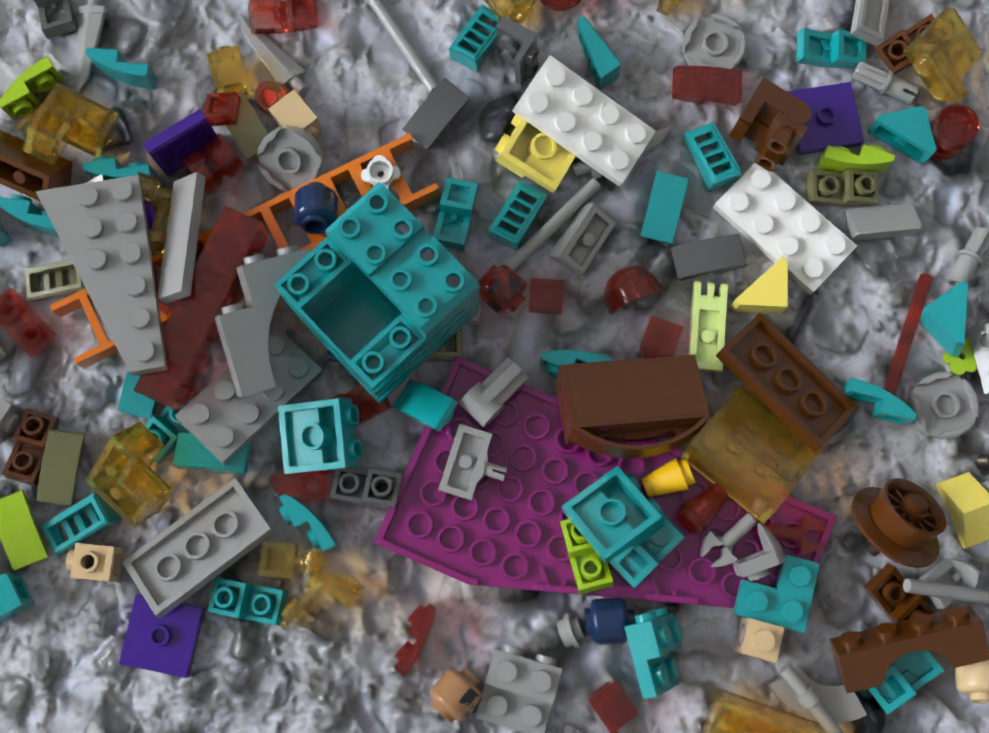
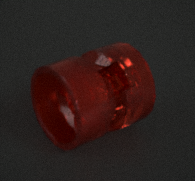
M958 103L947 105L941 109L930 122L937 148L931 157L942 161L953 159L976 137L979 132L980 122L973 109Z
M220 133L205 143V150L203 152L196 150L182 160L192 174L198 172L206 177L204 189L209 195L224 184V177L233 178L246 168ZM210 158L219 168L213 174L204 164Z

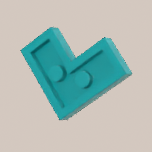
M784 554L786 561L780 564L775 588L747 580H740L733 609L734 615L805 633L820 566L819 563Z

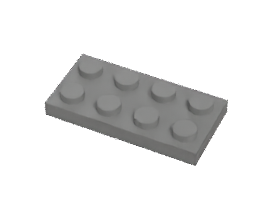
M277 326L269 330L268 342L269 360L276 388L245 397H238L228 367L175 415L176 419L223 465L229 462L279 415L278 406L291 404L322 375V369Z
M234 478L123 560L122 563L154 615L161 619L275 532L242 484Z

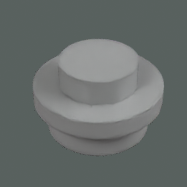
M571 613L565 614L564 619L557 621L561 640L567 648L571 646L579 648L583 645L582 638L586 637L584 625L579 617L574 618Z

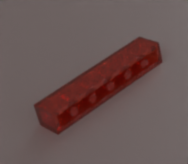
M224 205L194 266L191 295L177 301L163 329L168 370L140 375L133 391L176 410H179L181 405L185 406L193 393V387L190 385L195 375H200L208 362V356L205 354L210 344H215L220 338L214 317L223 315L222 307L237 303L238 295L235 293L240 285V280L236 268L245 265L243 258L253 256L255 252L260 253L265 246L268 235L265 234L267 229L262 222Z

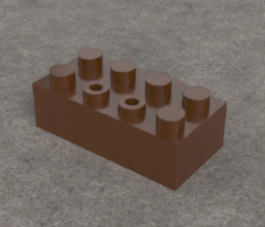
M695 354L564 364L560 366L555 381L566 446L578 445L602 455L618 458H645L667 453L700 434L710 418ZM676 436L666 441L647 445H628L615 443V441L641 442L660 437Z

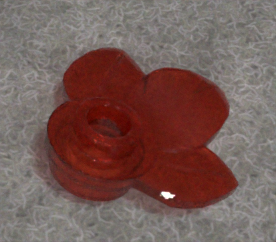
M281 451L283 470L269 477V481L275 491L281 495L298 496L307 503L321 501L329 490L327 475L331 469L284 474ZM311 480H316L318 483V488L315 492H308L307 484Z

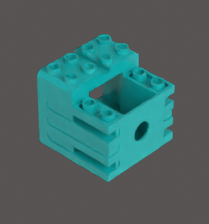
M378 182L325 230L327 237L274 284V287L278 290L288 309L380 404L478 313L479 283L434 236L432 237L424 229V226L383 184ZM405 224L409 227V232L404 234L397 226ZM427 250L435 254L434 259L431 261H427L422 256ZM451 276H456L461 282L459 286L454 287L447 279Z

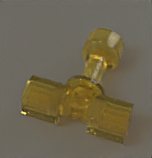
M138 172L137 175L142 180L144 201L150 202L151 209L156 212L152 228L148 229L151 252L153 254H163L166 239L165 230L173 189L160 186L161 179Z

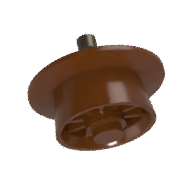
M893 478L888 480L883 488L867 487L856 493L852 499V514L858 528L870 542L866 546L869 554L878 556L882 553L897 563L913 568L928 567L938 558L939 543L937 536L946 528V517L938 502L926 490L906 479Z

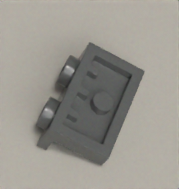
M503 15L496 26L499 53L506 62L515 65V80L517 84L522 86L526 78H533L540 65V62H538L537 34Z

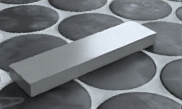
M198 172L176 180L173 183L157 300L165 304L191 295L206 179L205 176Z

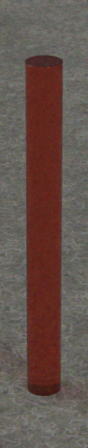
M920 274L883 387L884 390L896 396L933 277L928 274Z

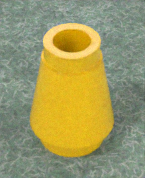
M676 457L646 477L641 478L649 498L689 490L688 486L696 483L686 458L677 460Z

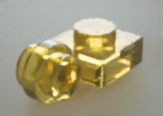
M263 541L258 576L296 579L297 565L302 566V573L323 574V568H327V560H324L325 553L304 551L303 558H298L299 544Z

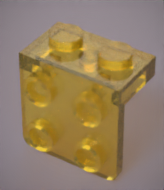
M954 8L944 9L903 51L934 99L960 103L969 94L960 78L980 59L982 54L981 49Z
M327 569L322 573L317 571L305 584L304 587L308 590L305 595L299 600L294 598L281 613L284 619L279 626L284 630L297 628L328 591L348 609L359 608L367 599V596L361 592L365 586L351 574L346 575L344 573L342 575L337 570Z

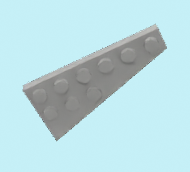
M139 175L35 191L130 374L136 376L168 370L142 180Z

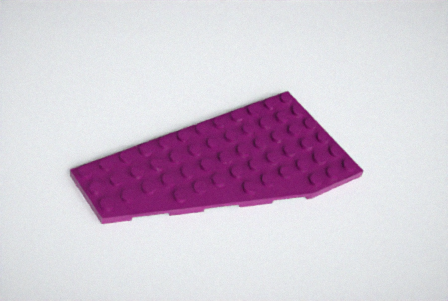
M457 356L441 390V393L458 402L454 409V415L440 432L425 426L403 475L396 509H388L374 540V543L468 585L579 594L560 521L568 519L562 511V505L618 466L625 475L631 473L641 486L640 492L647 500L650 498L654 499L663 513L686 536L635 588L608 562L613 586L582 595L734 608L740 580L749 581L748 577L737 576L732 564L721 567H709L715 560L720 558L722 545L712 547L705 556L700 557L701 546L708 532L712 531L715 537H722L741 518L750 513L757 519V524L762 523L772 532L780 543L784 554L820 564L837 516L677 448L651 457L618 458L598 454L578 445L566 446L557 398L525 384L504 404L505 407L499 415L483 428L459 405V402L478 382L483 383L493 371ZM459 424L493 434L488 449V462L508 467L506 474H503L505 475L503 482L484 475L477 484L472 501L438 490ZM655 439L641 442L615 441V443L628 445H647L660 442ZM675 457L677 460L686 458L696 483L688 486L689 490L649 498L641 478L646 477ZM757 524L732 547V555L737 559L763 550ZM780 564L769 568V575L750 582L775 588Z

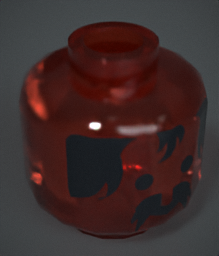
M494 264L478 281L480 286L479 298L498 314L504 313L507 309L513 313L526 299L522 295L526 289L525 281L507 265L497 267Z

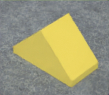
M782 256L737 297L729 308L734 313L781 315L788 307V260Z
M967 472L935 484L963 549L989 540V493L971 473Z

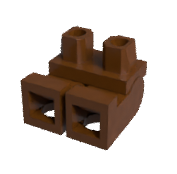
M763 78L729 136L739 142L745 136L758 143L755 151L760 153L755 163L769 172H773L777 164L784 165L808 129L806 125L812 116L811 109L804 101Z

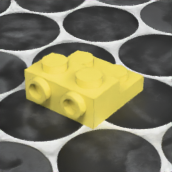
M515 114L511 121V124L515 126L510 136L504 133L494 149L499 153L495 161L519 177L527 176L553 193L576 156Z

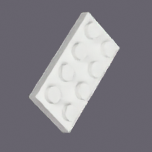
M551 55L545 60L512 110L617 186L623 184L656 132Z
M756 163L713 206L715 211L771 261L776 263L784 256L788 260V276L810 295L857 247L853 241L779 176Z

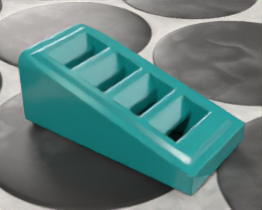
M481 5L449 48L451 59L476 73L498 41L496 26L493 27L482 21L485 16L499 23L503 17L484 5ZM479 26L489 31V36L478 31L477 27ZM473 35L484 42L480 44L472 40L471 36ZM467 44L477 51L474 53L464 47Z
M581 16L577 20L576 34L599 90H602L619 78L621 62L586 17Z
M714 122L683 134L708 192L737 182L740 179L742 172ZM710 134L711 139L697 144L695 138ZM715 145V150L704 154L701 149ZM718 155L721 158V160H718L711 164H709L707 161L708 159H711ZM722 166L726 169L717 174L713 172L714 169Z
M519 180L488 231L489 238L517 251L544 205L548 194ZM521 192L537 199L535 204L519 197ZM517 203L531 211L529 214H526L513 206ZM511 213L523 219V224L514 221L508 215ZM505 223L517 229L518 232L514 234L502 228Z
M101 491L94 492L42 524L41 528L55 556L75 547V543H82L121 521L122 517L109 492ZM84 511L87 512L93 525H89L83 513ZM71 518L74 519L80 533H77ZM60 524H62L69 538L67 541L64 540L58 528Z

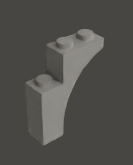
M297 245L284 247L277 250L278 256L265 259L264 253L243 258L245 265L236 268L248 308L244 309L242 302L222 307L223 315L214 318L238 397H245L276 388L268 349L270 323L280 297L274 284L309 253V248L298 251Z

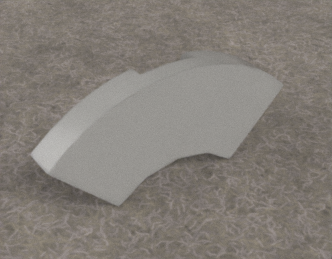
M800 667L795 668L807 685L811 684L821 696L819 701L836 723L851 722L867 715L855 692L847 693L842 683L834 686L821 685L810 679ZM783 676L768 683L772 692L784 705L806 718L817 721L808 709L804 710L794 698L796 693Z

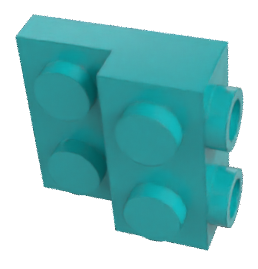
M337 398L278 406L284 474L358 466L357 460L361 459L363 448L360 440L355 439L354 425H357L359 422V411L357 406L352 404L351 398Z
M618 466L562 505L563 513L605 564L631 545L636 548L663 528L662 516L664 514L660 506L652 498L647 500L640 492L641 486L631 473L625 475Z
M667 607L634 616L636 623L624 627L643 700L658 697L679 685V666L675 658L671 657L670 652L682 647L683 630L680 622L675 620L673 612L668 613Z

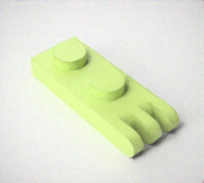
M694 281L688 355L695 354L699 371L721 373L723 371V363L715 355L725 344L728 284L721 283L719 296H714L715 283L707 282L706 295H701L702 284L700 281Z

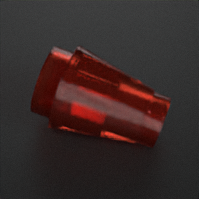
M714 483L711 487L681 504V510L677 513V516L681 523L692 533L697 534L701 530L706 531L729 499V496L720 485Z

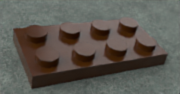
M761 313L753 318L715 355L814 452L821 449L858 408L839 387Z

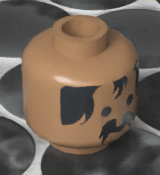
M466 668L461 672L455 669L446 670L430 691V696L433 700L430 706L451 724L454 720L465 721L482 699V693L476 687L480 680Z

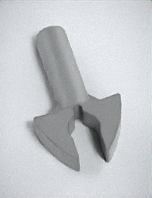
M747 513L722 537H715L712 531L708 532L701 546L700 557L705 556L712 547L722 545L720 558L715 560L709 567H721L736 562L738 559L732 555V547L757 524V519L752 514Z

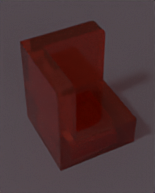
M615 677L586 697L610 733H619L617 729L638 715L637 709Z

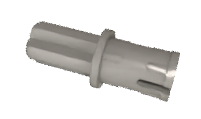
M859 62L852 75L855 81L878 90L879 95L885 93L905 102L907 105L911 104L915 96L904 91L917 94L919 85H914L894 76L893 71L890 70L887 73L865 62Z
M976 227L964 249L958 251V260L945 280L952 288L960 282H969L976 268L983 265L984 260L982 257L989 247L988 228Z

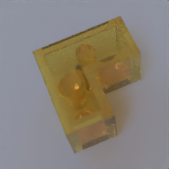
M56 83L28 124L22 151L53 166L68 144L94 157H99L113 137L119 113Z
M141 422L111 437L85 480L133 528L159 513L174 491L151 468L164 444Z

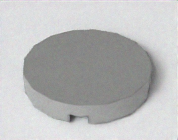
M708 14L706 17L698 18L690 24L684 35L682 51L688 65L699 74L709 77L725 76L736 70L742 62L746 52L747 40L746 36L744 38L742 28L738 22L726 15Z
M289 125L275 128L263 138L258 147L257 156L259 155L261 173L270 184L280 190H292L317 178L322 171L323 154L320 145L310 133L302 128Z
M950 372L933 373L920 380L911 390L908 406L917 414L916 420L913 421L915 426L927 436L939 440L954 439L968 432L973 427L980 410L978 395L972 385L965 379H961Z

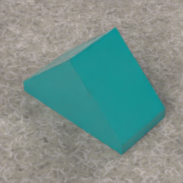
M925 106L879 114L867 131V133L922 166L937 149Z
M960 282L924 307L919 324L952 357H959L965 342L969 282Z

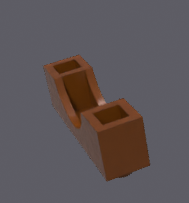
M970 605L952 606L946 611L930 615L919 614L909 620L897 623H881L875 628L860 632L848 631L839 637L830 639L837 674L847 693L883 685L886 672L892 663L899 657L913 651L927 650L936 652L945 657L954 668L989 660L983 621Z

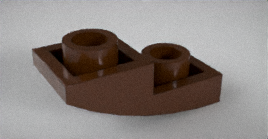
M930 14L906 31L902 29L875 47V51L888 70L894 72V75L949 43V38L933 15Z
M25 409L12 436L16 444L1 473L5 478L35 487L38 486L48 432L50 429L58 428L59 418L31 409Z
M888 563L863 586L893 623L909 620L919 614H934L921 595L906 593L903 590L905 579L896 567Z

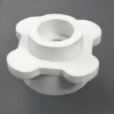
M377 155L369 162L367 168L361 172V179L363 182L370 183L373 186L380 182L389 190V185L393 180L399 179L401 172L399 167L392 166L384 156ZM383 172L384 175L382 177H379L378 173Z

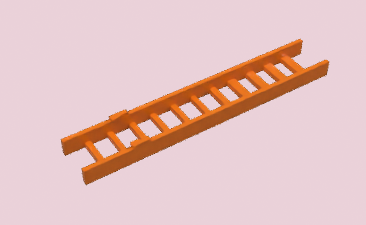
M410 133L198 234L196 252L204 248L206 249L223 286L201 296L194 281H192L190 295L192 301L170 311L167 304L158 300L159 310L162 314L160 316L162 331L165 332L171 329L172 326L243 292L239 278L231 282L213 244L235 234L246 257L253 256L255 253L243 230L265 220L278 248L288 247L289 245L274 215L287 208L294 207L295 193L299 188L312 182L322 183L335 191L338 197V219L347 210L335 185L352 178L361 197H363L372 189L370 183L362 181L361 172L367 168L369 162L377 155L384 156L392 166H397L394 157L414 148L413 138ZM402 173L399 179L393 180L391 183L400 199L399 201L409 211L440 197L439 188L436 183L412 194ZM307 233L311 243L298 249V251L308 248L309 252L312 251L327 236L323 237L322 234ZM164 251L152 256L154 272L162 267ZM156 281V288H157V295H158L159 285H158V283H157V281ZM86 288L49 305L51 311L59 317L83 307L100 344L73 358L75 364L83 369L119 352L113 340L109 341Z

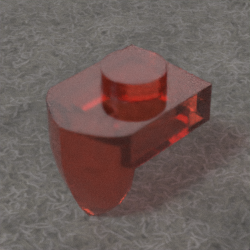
M651 315L639 347L641 356L643 358L674 356L684 326Z

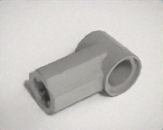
M507 358L483 383L478 382L463 396L459 405L484 428L499 415L505 407L504 404L528 380V377L516 363Z

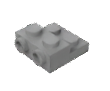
M503 643L502 650L494 648L482 692V699L479 702L475 718L524 733H545L563 669L556 666L557 659L537 653L536 659L522 656L523 649Z

